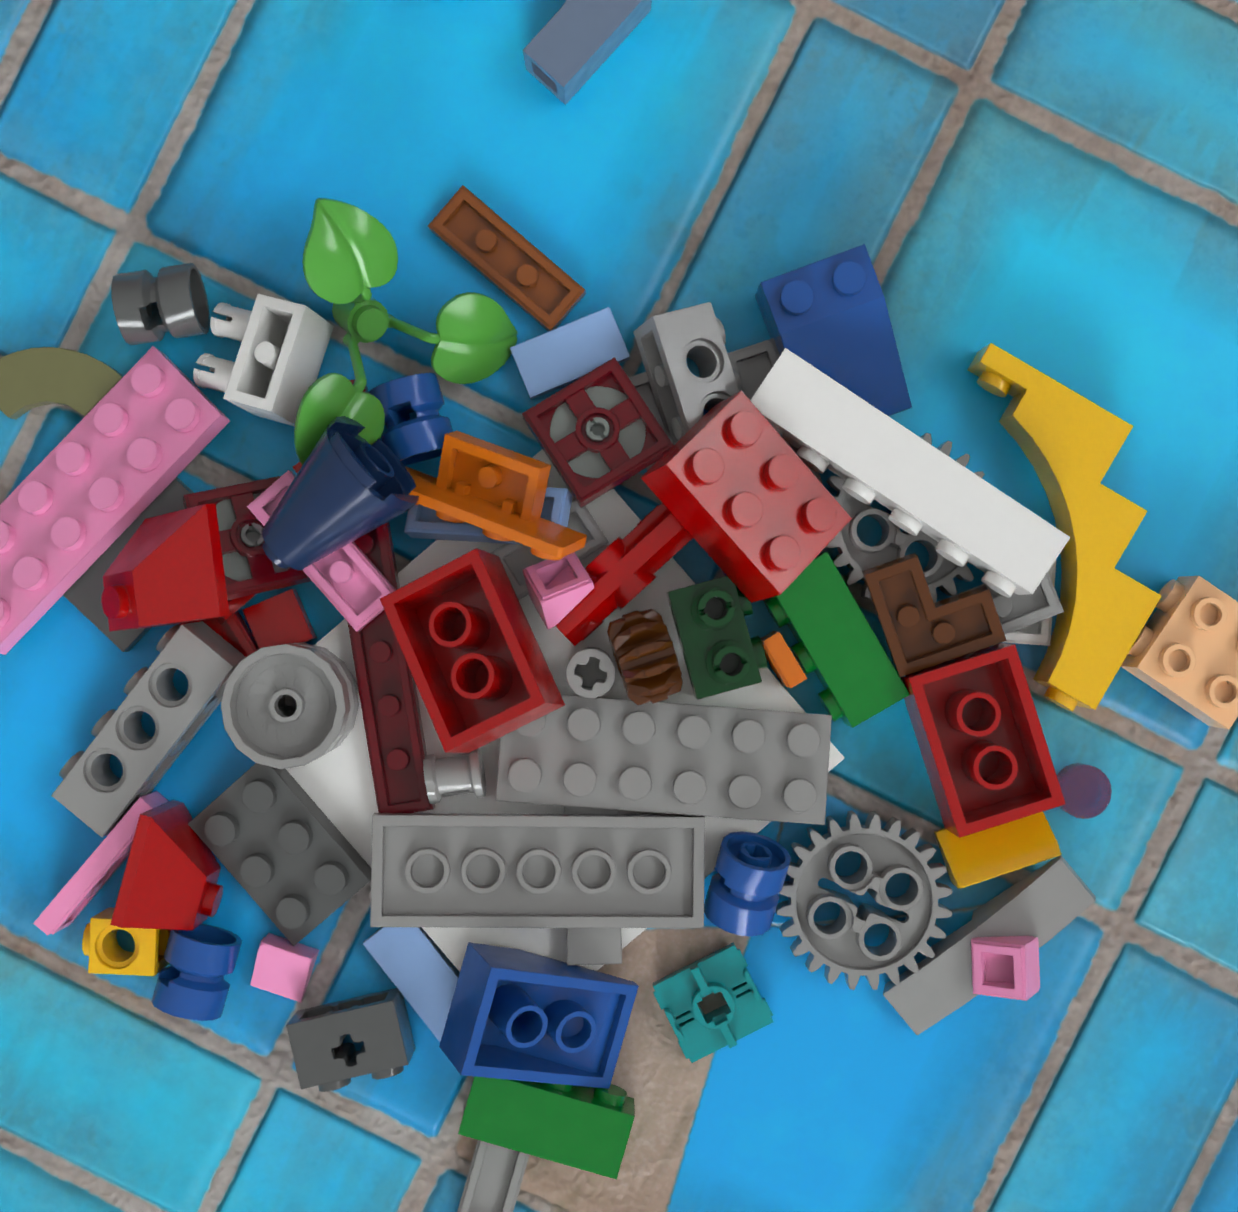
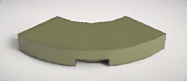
M40 347L17 351L0 358V410L8 418L16 420L32 408L59 404L70 406L86 416L121 380L123 375L106 363L74 350Z

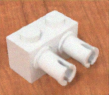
M257 294L252 311L234 307L224 302L217 304L213 312L226 316V321L211 317L210 328L213 335L241 341V345L235 362L218 358L208 353L202 354L196 363L209 367V371L213 373L194 368L193 379L195 384L201 388L224 392L223 399L255 416L295 426L300 402L308 388L317 380L334 326L306 305L262 294Z

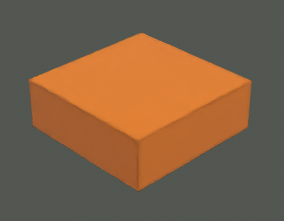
M772 631L760 638L766 659L783 686L793 688L808 679L779 631Z

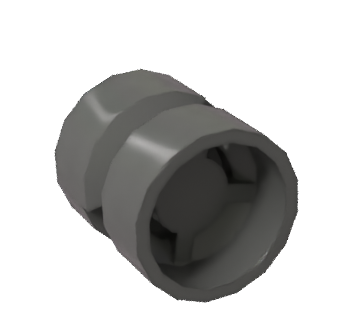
M193 263L162 267L157 277H154L147 270L120 273L113 276L111 283L113 310L117 325L126 343L137 345L161 341L168 331L175 338L204 335L209 332L210 312L206 290L200 272Z

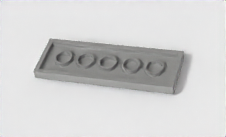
M561 695L565 706L502 736L500 739L496 801L825 825L832 715L662 702L654 704L649 702L638 706L631 700L593 699Z
M374 813L372 815L370 927L704 928L705 817L696 815Z

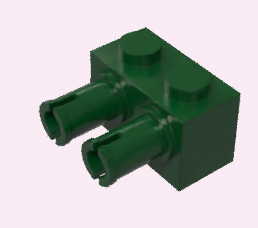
M728 576L666 592L694 697L697 700L762 682L759 669L767 667L765 652L759 636L750 638L745 621V616L753 614L752 605Z

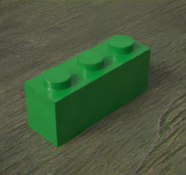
M828 552L820 553L781 595L763 600L776 625L781 628L787 624L798 642L790 648L804 673L808 675L814 671L825 690L817 695L828 715H832L833 722L842 718L846 725L853 728L910 695Z
M474 1077L458 1134L617 1180L635 1117L634 1098L628 1097L624 1089L610 1084V1088L606 1089Z

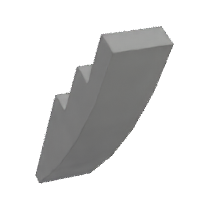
M1062 855L1057 856L974 910L970 922L931 946L935 956L933 958L927 957L917 963L918 973L915 974L908 969L899 975V984L895 985L892 981L886 983L883 996L913 1032L919 1035L978 995L973 994L972 938L1033 936L1038 937L1040 948L1096 901V896Z

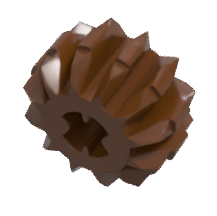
M653 609L636 610L624 614L622 618L609 623L607 630L609 643L624 688L631 701L638 706L649 702L654 704L666 700L668 696L681 691L683 680L678 658L667 626L658 612Z

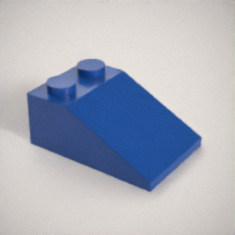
M865 244L760 283L755 298L771 339L774 338L779 355L782 354L785 348L887 416L912 407L885 297Z
M468 942L439 1047L459 1074L463 1076L609 1089L639 986L630 980L577 965H567L566 962L524 950Z

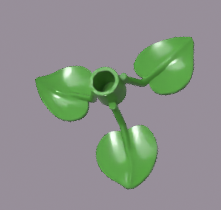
M318 198L315 201L312 224L303 251V272L312 291L322 299L333 303V318L347 332L343 338V343L348 346L355 381L352 384L345 376L339 373H328L317 379L305 392L298 408L294 429L295 451L299 462L302 465L305 463L327 426L336 417L346 416L363 425L365 428L358 435L370 445L380 439L385 426L384 408L380 400L374 395L362 392L366 386L367 379L358 347L359 342H374L384 335L387 328H394L424 342L436 344L431 356V366L434 372L445 380L457 384L475 383L491 376L505 364L512 354L510 347L515 346L517 343L518 332L503 308L490 297L480 293L466 292L458 294L447 301L440 309L436 318L437 333L425 331L388 314L386 308L372 297L370 288L387 284L396 273L398 252L392 235L382 223L364 210L354 205L328 198Z

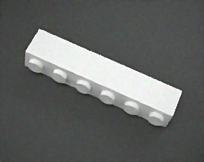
M786 348L750 400L780 436L799 449L796 454L807 467L821 474L824 473L826 468L845 480L841 487L848 494L867 505H870L873 499L892 511L888 517L892 523L914 536H917L921 530L939 542L935 550L940 555L961 567L966 562H969L985 573L981 579L984 584L1005 597L1010 598L1013 593L1017 595L1033 594L1070 539L1068 535Z

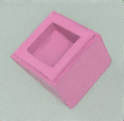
M575 552L560 560H544L522 569L530 599L547 629L557 625L594 589L593 581Z
M268 933L260 942L250 986L302 1002L319 950L300 943L293 946L288 939Z
M1000 936L974 937L971 939L973 994L1027 1001L1039 991L1038 937Z

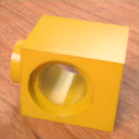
M113 907L103 910L90 919V923L85 927L82 939L83 954L89 956L88 973L155 976L161 969L169 965L164 958V953L171 930L121 928L110 925L115 909ZM118 929L125 930L132 935L135 941L134 952L125 951L119 946L117 942Z

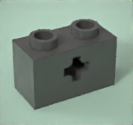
M398 988L298 1010L286 1025L301 1089L318 1086L321 1092L333 1091L350 1084L351 1078L371 1074L372 1079L375 1080L389 1078L404 1070L403 1066L409 1064L415 1051L404 996ZM347 1034L351 1035L353 1042H364L360 1051H356L353 1043L343 1044Z

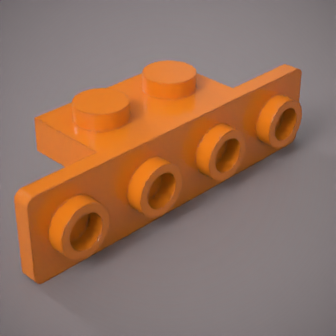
M460 431L446 433L444 436L437 478L405 466L416 484V487L409 493V495L419 496V501L415 505L420 504L435 510L436 516L442 520L453 523L466 522L483 529L482 533L488 538L498 541L513 540L531 547L530 552L533 555L547 560H560L585 547L587 535L541 518L551 469L550 464Z

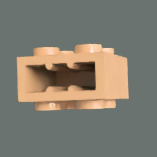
M1181 576L1177 580L1172 579L1158 593L1162 597L1156 605L1157 610L1147 625L1143 627L1121 667L1206 725L1229 730L1238 717V602L1200 576Z

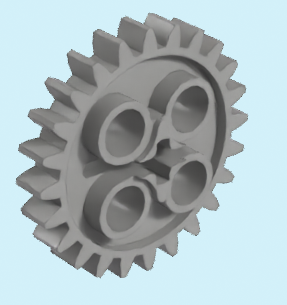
M925 433L920 437L932 445L931 434ZM946 441L937 449L949 456L952 442ZM965 454L956 458L955 461L966 467L971 456ZM983 471L975 472L981 478L985 475ZM831 476L827 479L826 482L829 486L837 491L836 497H833L852 519L825 548H837L839 554L832 560L836 568L847 565L850 569L844 579L847 586L856 583L860 579L864 581L861 597H871L862 571L904 557L908 546L914 541L925 546L929 553V561L923 573L934 603L937 600V587L947 596H954L957 594L953 581L954 577L965 582H971L974 579L972 572L967 567L968 562L963 567L958 566L935 550L939 542L921 530L917 536L906 531L901 532L900 528L888 519L890 514L872 508L848 494L841 487L845 482L844 479L837 476ZM866 516L877 520L882 528L880 541L872 547L861 542L857 535L858 523Z
M848 811L846 826L840 827L831 816L826 817L828 833L821 835L812 827H808L807 832L812 844L808 848L796 842L791 844L799 859L797 863L790 862L787 874L791 876L790 881H784L782 891L779 892L787 896L788 900L779 902L775 911L777 915L791 917V919L783 923L779 929L783 937L799 935L793 941L790 949L795 957L810 951L805 965L811 973L819 969L823 964H826L824 976L830 984L838 978L841 972L844 973L846 983L852 990L857 986L860 976H865L871 988L877 990L879 974L886 973L895 985L899 984L898 967L904 964L910 971L915 974L918 973L919 969L914 956L919 952L933 958L935 953L926 943L929 937L945 939L947 935L935 924L936 918L952 917V912L946 906L938 903V899L951 895L952 889L946 884L935 882L936 879L947 872V869L941 863L927 864L935 854L936 849L929 843L915 848L921 834L913 827L899 836L901 821L893 816L884 828H881L880 816L875 811H870L865 825L860 824L857 815L853 811ZM845 852H858L861 864L857 872L850 876L836 874L835 865L839 856ZM898 873L908 874L910 885L906 893L899 897L887 896L885 888L890 877ZM821 878H826L857 895L863 896L867 891L880 905L903 911L907 914L905 920L899 921L881 910L864 903L857 908L847 895L818 886V881ZM826 902L839 904L840 913L835 922L825 926L814 922V913L818 906ZM879 923L888 925L889 934L884 943L879 946H868L864 943V936L869 927Z

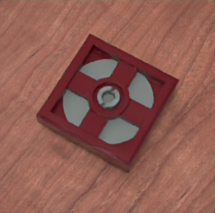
M615 357L522 413L526 425L581 508L652 465L674 446Z
M281 476L183 496L185 509L216 503L228 600L312 581L303 570H295L291 567L287 569L281 568L268 558L263 550V543L265 541L262 537V529L264 526L247 507Z

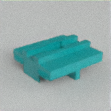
M734 942L652 983L655 990L653 994L661 1010L664 1009L686 1059L689 1058L691 1063L727 1045L729 1048L737 1045V1040L773 1023L771 1017L773 1014L765 998L761 997L747 969L748 964L740 949L736 948ZM721 991L727 1004L704 1014L699 1002L703 1001V997L713 992L716 994Z

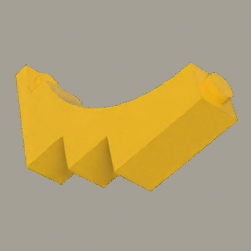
M990 343L977 352L968 371L979 377L977 383L986 391L999 397H1006L1007 394L1013 397L999 422L1018 443L1034 467L1046 492L1056 528L1070 537L1060 553L1062 572L1060 603L1064 612L1057 614L1050 646H1048L1033 680L1047 688L1043 695L1046 699L1070 712H1073L1076 706L1096 710L1162 597L1155 591L1115 569L1116 564L1147 513V510L1101 484L1103 477L1132 430L1133 425Z

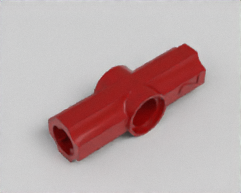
M663 503L659 506L657 505L623 539L618 537L585 567L593 581L594 589L555 626L574 646L581 640L584 641L617 607L621 610L657 577L655 573L693 537Z

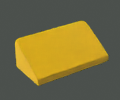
M1044 812L961 838L945 828L934 831L950 881L959 889L1062 854Z

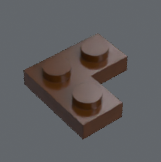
M915 553L862 571L894 665L900 677L1007 641L990 590L985 585L934 603L919 558Z

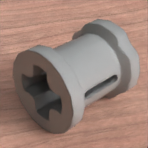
M587 647L584 650L578 651L571 657L566 667V679L569 687L575 694L583 698L594 699L603 696L611 689L615 681L616 667L609 654L600 648ZM590 657L599 659V669L607 672L606 679H596L593 687L583 685V675L576 672L577 664L586 665Z
M480 748L470 752L468 755L436 759L433 754L425 755L423 759L424 780L430 804L440 803L441 798L467 793H474L477 798L486 796L485 770Z

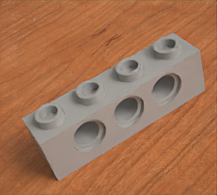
M711 302L652 316L633 331L666 435L673 445L703 417L704 409L710 411L715 405L742 390L741 379L738 373L732 369L726 351L724 326L715 316ZM686 357L693 360L698 366L699 377L693 375L688 369Z
M203 621L182 624L181 626L177 624L163 635L156 646V650L160 654L149 668H141L131 677L123 690L128 696L117 710L111 709L99 719L91 731V734L96 738L85 752L79 751L72 756L59 773L63 781L51 796L101 837L108 835L140 797L152 792L220 704L226 680L239 662L246 658ZM177 669L182 671L188 679V691L185 696L176 690L173 683V676ZM144 712L148 713L155 722L156 729L153 737L149 736L142 728L141 719ZM111 755L116 756L122 764L123 774L121 778L117 777L110 768Z

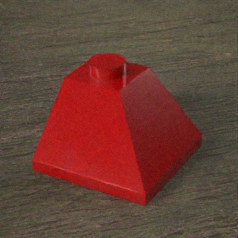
M216 503L203 504L146 518L103 575L104 590L101 603L103 611L108 617L110 632L167 626L230 616Z
M172 800L140 814L110 925L121 928L194 930L207 920L208 916H215L223 895V885L217 884L221 867L212 851L188 825L193 818L183 802Z

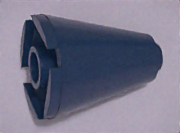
M346 416L336 417L327 426L263 527L262 537L265 541L263 543V550L268 558L277 566L284 569L291 567L295 570H303L403 514L419 501V496L409 495L416 487V484L403 463L380 439L370 445L358 434L365 428L359 422Z

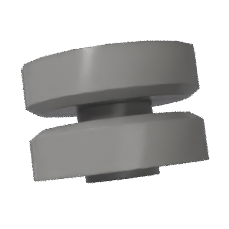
M304 642L263 647L242 659L226 680L221 700L224 729L235 747L255 763L277 769L305 766L340 746L354 727L359 707L356 681L344 661L325 647ZM286 696H292L296 700V711L291 706H285Z

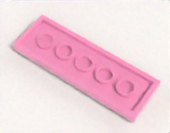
M152 346L0 504V654L6 655L230 422L203 392L156 347Z

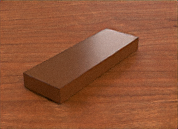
M463 185L428 225L432 233L548 332L556 329L586 294V290Z

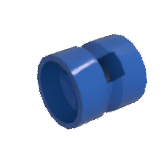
M435 373L405 376L378 385L368 392L378 398L384 408L387 431L381 437L382 441L392 450L404 466L441 456L444 436L446 433L453 432L450 419L439 414V410L445 402ZM416 412L417 418L410 420L409 413Z
M741 831L730 833L723 837L714 867L717 874L712 876L704 903L706 917L722 930L739 936L753 937L763 935L769 931L779 900L778 893L782 891L791 861L788 851L780 843L757 833Z
M200 924L194 930H171L164 953V958L170 966L161 969L151 1001L154 1007L169 1015L188 1020L209 1021L220 1018L230 988V984L223 978L225 975L233 973L242 944L241 938L228 930L207 924Z

